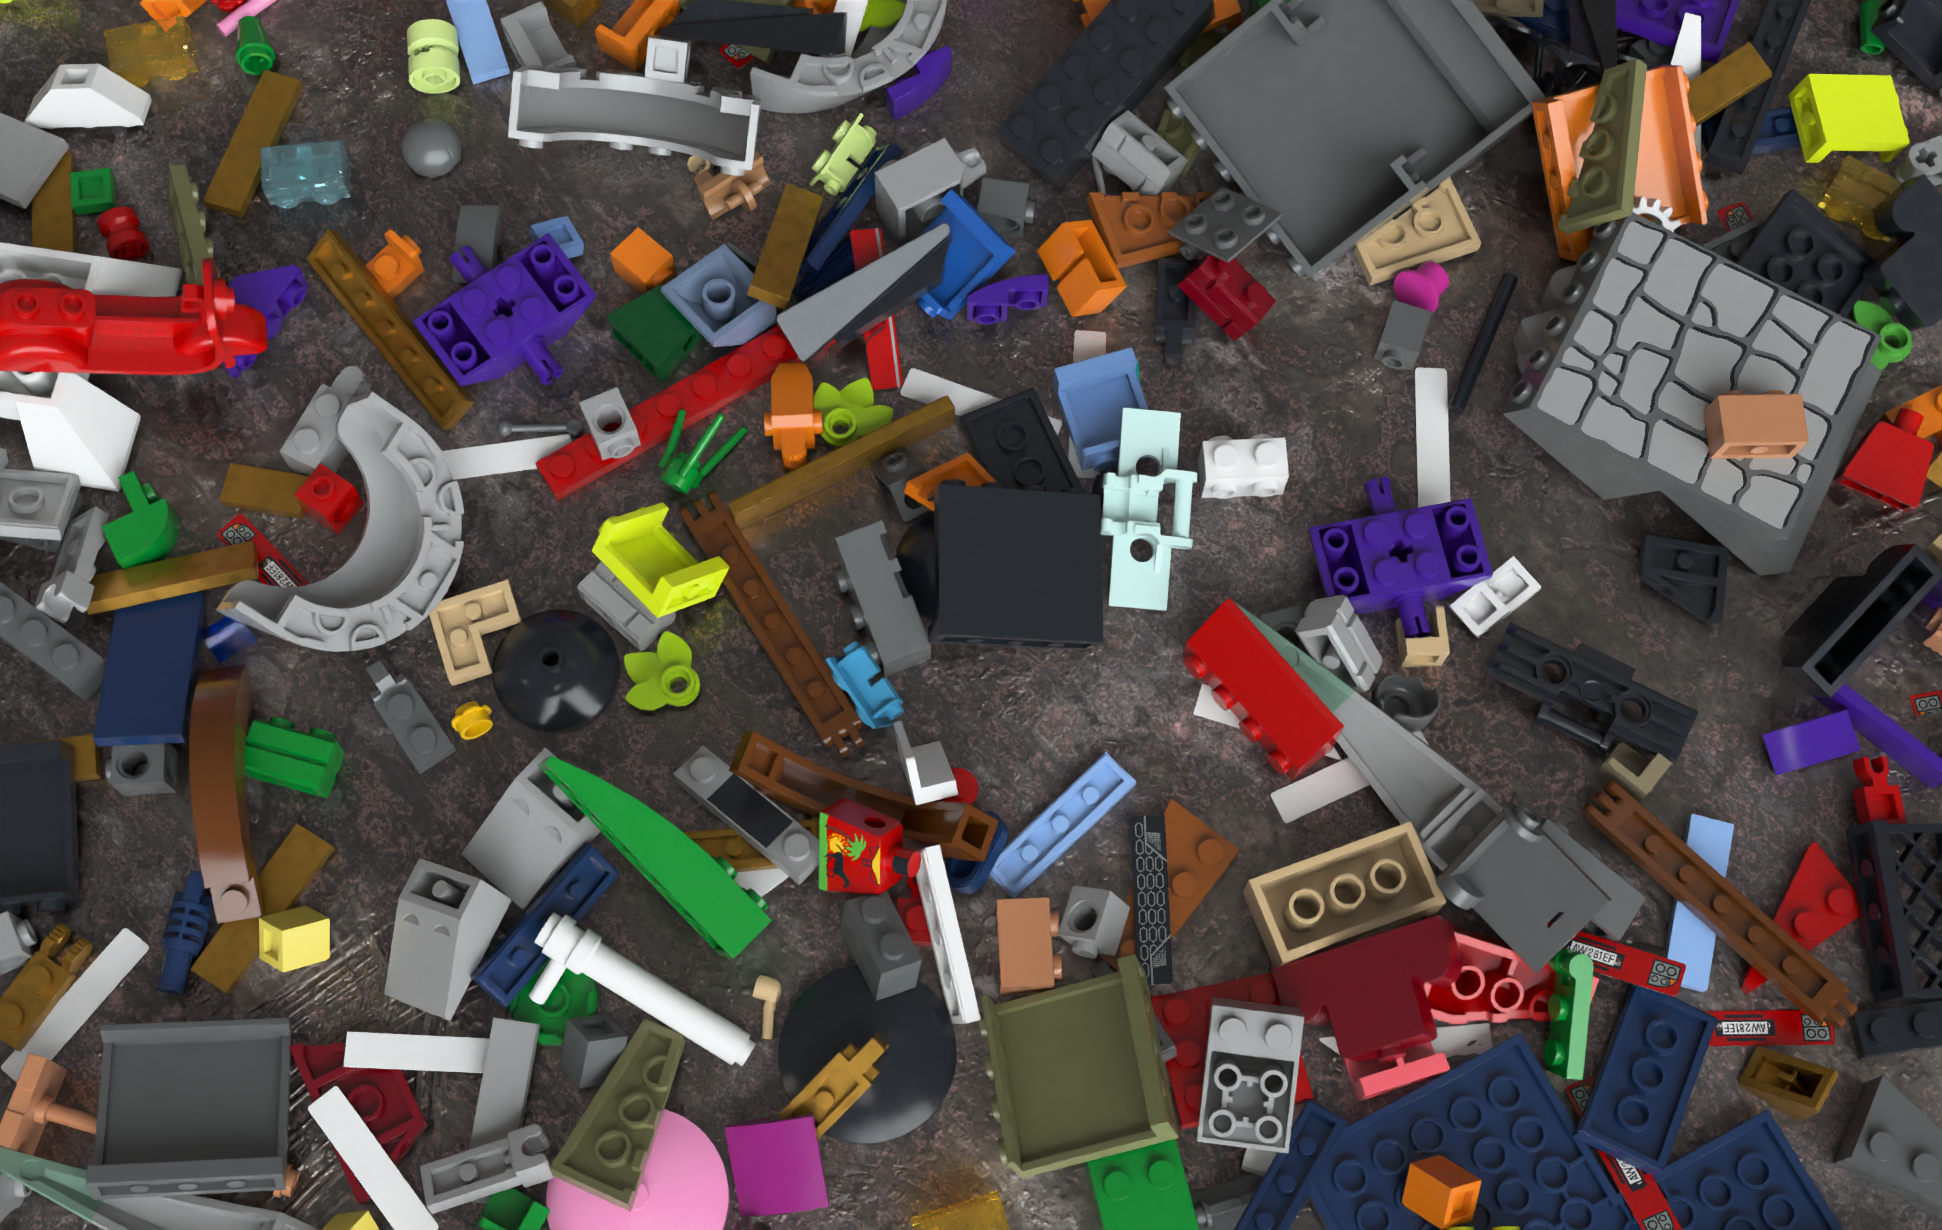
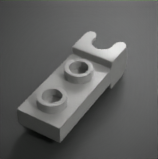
M96 506L74 518L69 523L52 578L41 585L35 602V607L39 611L60 623H65L68 620L74 606L82 613L85 612L89 607L95 588L89 582L96 572L94 562L98 550L106 540L102 526L107 524L109 514Z
M532 1124L508 1132L507 1138L421 1165L420 1171L428 1210L431 1214L521 1184L527 1188L552 1179L554 1176L550 1171V1164L544 1154L535 1155L549 1147V1140L540 1125Z

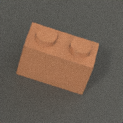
M1738 390L1726 391L1719 394L1704 411L1710 459L1793 458L1809 442L1802 394H1785L1782 390H1770L1760 395H1744L1742 391Z
M1049 897L996 899L1000 995L1037 994L1052 990L1054 988V980H1062L1061 954L1052 953V937H1059L1058 910H1050Z

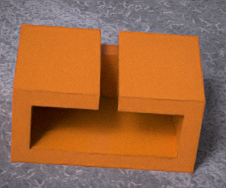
M1092 220L1063 222L1037 250L1052 280H1059L1060 283L1056 288L1072 317L1101 313L1127 287Z

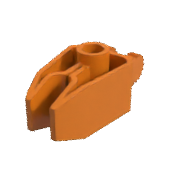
M780 363L771 377V411L764 412L765 436H773L774 450H781L782 463L786 473L807 464V449H815V434H823L822 409L814 410L812 375L803 363Z

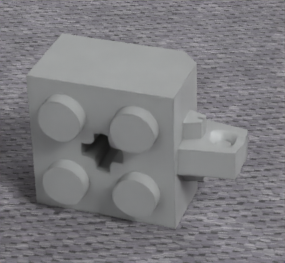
M943 138L935 143L928 142L921 145L913 154L899 161H888L878 171L874 172L876 212L897 246L900 247L920 236L946 208L940 200L950 189L963 196L964 188L986 174V164L975 147L955 154L947 140Z

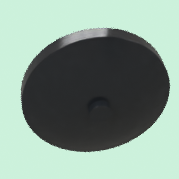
M858 965L845 967L831 972L813 983L801 994L790 1009L784 1021L778 1048L780 1075L790 1101L804 1089L841 1049L845 1050L851 1042L860 1050L878 1033L890 1045L873 1063L881 1071L874 1078L873 1084L843 1113L824 1135L837 1141L854 1145L871 1146L894 1142L922 1127L943 1104L955 1074L956 1038L952 1023L944 1006L937 996L918 979L915 988L875 1001Z

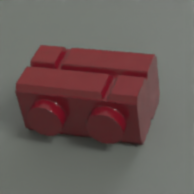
M1209 253L1197 261L1177 285L1233 341H1236L1245 332L1256 326L1276 302L1267 292L1266 288L1258 283L1238 263L1236 258L1227 263Z

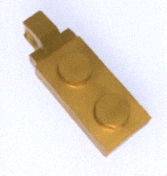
M878 1033L860 1050L851 1042L845 1050H840L778 1116L786 1118L814 1113L819 1139L873 1084L874 1078L881 1072L873 1063L890 1045Z

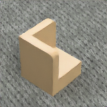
M1434 606L1430 615L1426 616L1429 628L1432 631V634L1428 637L1417 638V634H1415V638L1405 639L1401 618H1397L1395 630L1400 668L1442 666L1450 653L1444 606Z

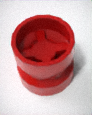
M122 206L109 209L97 219L99 231L102 237L107 239L106 248L110 258L135 261L149 251L150 245L144 232L139 230L141 223L138 215L130 207Z

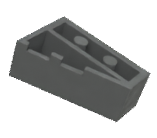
M883 520L835 537L838 568L832 571L840 592L848 591L853 605L848 606V610L857 630L864 628L869 641L863 643L864 646H866L877 665L880 666L884 677L931 659V644L928 643V636L912 595L909 596L899 574V571L902 570L897 558L893 559L885 540L887 530Z
M1552 818L1540 819L1541 823L1539 826L1612 899L1581 931L1610 941L1621 940L1646 897L1633 887L1634 882L1628 876L1611 870L1601 862L1602 857L1596 850L1579 844L1568 835L1569 830L1562 823Z
M1883 1075L1863 1083L1833 1164L1942 1218V1129Z

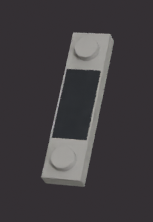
M703 745L673 773L675 782L800 885L819 866V839L764 794L754 790L755 787L748 781L730 772V767Z

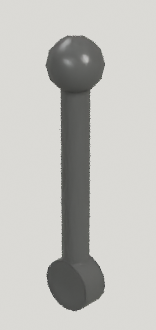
M575 418L562 424H512L509 420H502L497 425V431L503 436L510 435L512 432H568L571 436H579L583 433V424L581 420Z

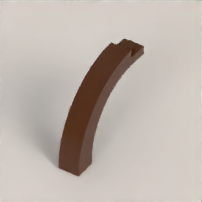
M247 664L203 670L196 685L191 710L189 771L193 822L204 888H210L217 924L262 917L265 912L252 850L245 793L244 754L246 729L250 712L255 705Z
M744 731L729 769L733 774L756 785L754 790L814 818H819V820L820 811L841 798L850 799L900 821L903 826V848L915 851L940 844L942 857L984 862L999 822L968 803L932 801L915 805L912 796L882 789L834 772L797 755L755 731Z

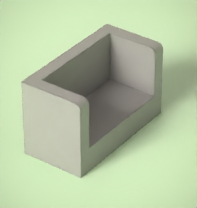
M542 1L500 19L506 41L521 67L539 65L545 67L544 71H549L550 68L555 66L577 67L573 55L568 56L552 28L547 9Z

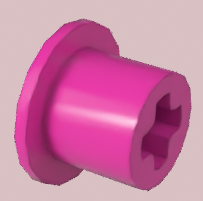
M1426 261L1415 270L1400 272L1394 280L1393 290L1399 302L1432 311L1433 313L1438 307L1439 296L1449 286V278L1439 264Z

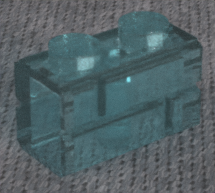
M342 140L261 148V185L270 205H277L281 208H294L299 205V202L309 201L329 205L338 202L340 198L351 197L350 161Z

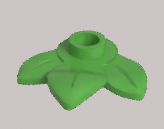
M1859 300L1853 306L1854 322L1882 336L1870 362L1880 371H1883L1889 362L1895 363L1905 359L1912 349V336L1909 330L1901 324L1893 323L1889 313L1881 306ZM1885 341L1893 343L1895 348H1892L1889 345H1887Z

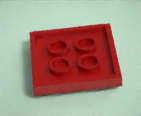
M1273 972L1151 997L1154 1014L1172 1040L1177 1051V1056L1166 1061V1066L1181 1130L1197 1127L1199 1122L1211 997L1282 1006ZM1301 1051L1294 1105L1304 1104L1307 1099L1313 1100Z

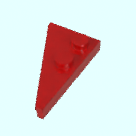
M1816 841L1804 849L1802 853L1803 858L1793 878L1789 880L1784 890L1781 904L1776 907L1771 917V920L1808 952L1860 916L1856 892ZM1749 964L1744 974L1745 979L1740 988L1746 995L1766 982L1767 979Z

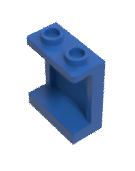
M952 189L940 200L946 208L920 234L922 235L944 222L950 227L953 241L949 245L946 257L943 283L917 300L919 306L931 317L935 318L938 314L950 321L967 304V296L981 289L1016 252L1002 235L962 195Z

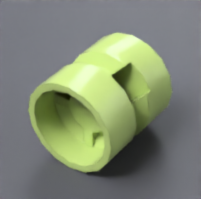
M426 19L411 24L407 29V53L410 56L408 58L409 83L418 91L440 94L449 92L460 84V64L457 57L459 52L458 31L449 22L439 19Z

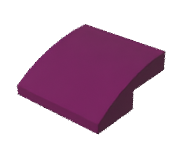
M814 1113L770 1120V1117L725 1125L741 1217L783 1214L829 1207L830 1200Z

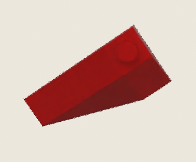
M1452 924L1462 957L1463 967L1458 979L1449 986L1436 987L1428 983L1424 984L1434 1019L1450 1024H1467L1468 1021L1490 1020L1492 1023H1502L1511 1019L1551 1021L1548 1003L1551 995L1554 993L1555 971L1551 969L1549 962L1538 973H1535L1507 943ZM1593 975L1591 1001L1600 979Z

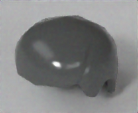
M427 117L415 121L404 133L402 154L405 163L416 174L435 178L447 174L461 161L463 141L456 129L442 119Z
M1396 673L1384 676L1372 691V703L1411 733L1424 729L1441 707L1439 689L1429 690L1423 684L1420 675L1406 677Z

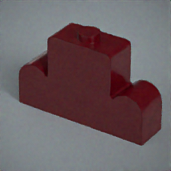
M1436 915L1273 968L1272 971L1281 1005L1301 1008L1304 1014V1023L1311 1026H1322L1331 1021L1340 1055L1361 1063L1374 1058H1379L1380 1062L1396 1060L1406 1055L1405 1049L1435 1040L1437 1030L1424 984L1428 983L1436 987L1449 986L1458 979L1463 965L1451 921Z

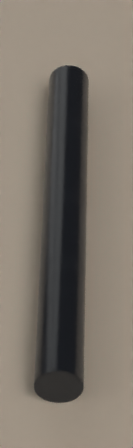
M1505 273L1501 278L1448 405V410L1454 414L1461 415L1464 412L1518 282V278L1513 274Z

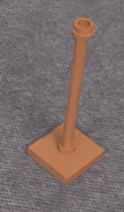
M31 1053L28 1054L0 1123L1 1147L33 1156L48 1121L96 1135L97 1115L56 1103V1097L67 1072L66 1068L48 1058ZM287 1163L286 1190H274L273 1196L281 1198L283 1195L291 1197L296 1189L300 1170L293 1169V1165Z

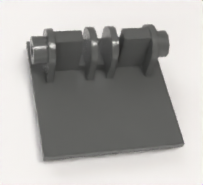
M1221 186L1172 227L1168 233L1182 240L1183 246L1180 247V252L1187 260L1192 258L1198 259L1205 251L1229 263L1282 217V213Z

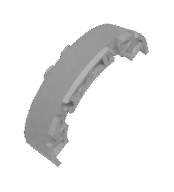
M897 0L906 4L900 21L885 28L870 26L864 41L851 57L825 58L801 53L791 76L775 75L753 67L750 72L752 94L762 100L761 109L779 113L799 114L818 112L848 103L898 78L926 54L941 29L945 18L947 0Z
M536 65L521 67L513 71L508 138L519 139V146L543 148V142L592 140L609 142V147L614 149L633 150L634 144L649 146L648 152L652 154L670 156L672 151H677L703 158L714 165L721 166L720 172L723 174L744 176L745 170L752 171L762 100L755 95H747L746 98H742V91L722 86H712V90L708 92L704 91L705 86L700 85L701 82L686 80L684 83L646 78L644 77L645 73L611 69L595 71V76L586 75V68L576 66H555L550 68L549 71H544V66Z
M372 391L350 398L335 425L339 441L347 448L358 465L367 494L365 527L353 553L333 573L319 581L304 586L278 587L261 584L253 580L240 581L228 590L216 611L231 619L299 646L315 650L338 652L368 649L385 644L387 641L416 627L442 600L455 577L464 546V541H461V514H464V507L458 482L453 480L450 470L443 459L445 455L432 437L410 417Z

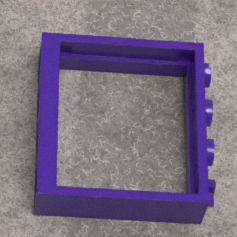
M1942 579L1922 599L1934 610L1938 606L1942 607ZM1844 683L1831 698L1813 697L1833 713L1847 709L1854 730L1931 790L1942 783V758Z

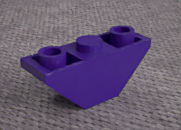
M295 265L238 275L227 286L234 288L236 303L252 306L265 315L267 339L273 338L279 332L282 320L292 308L302 303L309 288L300 268ZM258 354L236 356L235 366L232 368L225 367L231 377L237 379L243 370L253 365Z

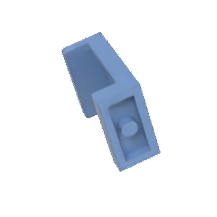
M1132 347L1054 368L1052 386L1082 471L1091 468L1094 471H1103L1116 465L1117 461H1119L1122 409L1148 410L1135 373L1137 360Z

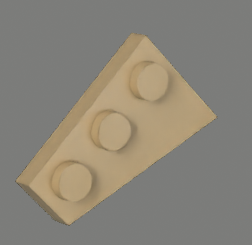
M1449 177L1439 184L1438 189L1427 197L1423 196L1413 203L1411 208L1401 216L1391 219L1358 243L1354 253L1370 286L1395 278L1404 270H1415L1426 261L1438 264L1478 251L1482 242Z

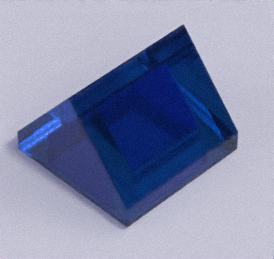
M228 616L202 630L205 644L220 663L258 641L248 625L231 619Z

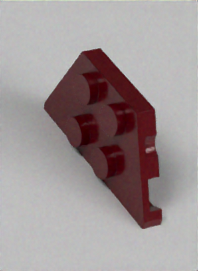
M331 1043V1045L317 1046L294 1044L290 1046L289 1049L312 1101L315 1102L334 1086L339 1087L389 1158L397 1166L428 1126L404 1070L343 1067L346 1043ZM332 1144L357 1203L364 1205L371 1199L370 1195Z

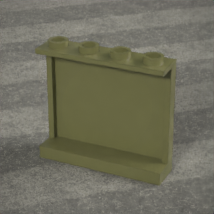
M1135 954L1117 958L1119 971L997 1005L994 1004L987 994L981 996L984 1013H980L981 1020H978L983 1038L988 1040L990 1051L989 1054H985L984 1061L990 1080L995 1082L996 1095L991 1096V1106L996 1121L998 1123L1001 1122L1003 1137L998 1138L997 1141L998 1150L1005 1166L1009 1165L1021 1179L1179 1138L1147 976Z

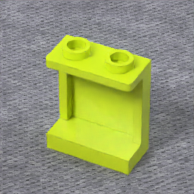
M1808 74L1788 94L1806 163H1820L1831 151H1878L1881 162H1890L1910 144L1908 130L1904 124L1899 105V97L1895 91L1891 75Z
M663 502L649 507L643 506L636 511L621 516L609 517L600 526L599 536L592 549V552L656 618L715 597L730 568L720 556L698 563L662 526V522L669 510Z

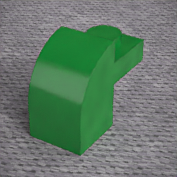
M133 470L118 477L133 512L102 526L113 554L123 569L162 561L175 547L180 533V522L177 512L166 498L160 500L151 481L143 483Z

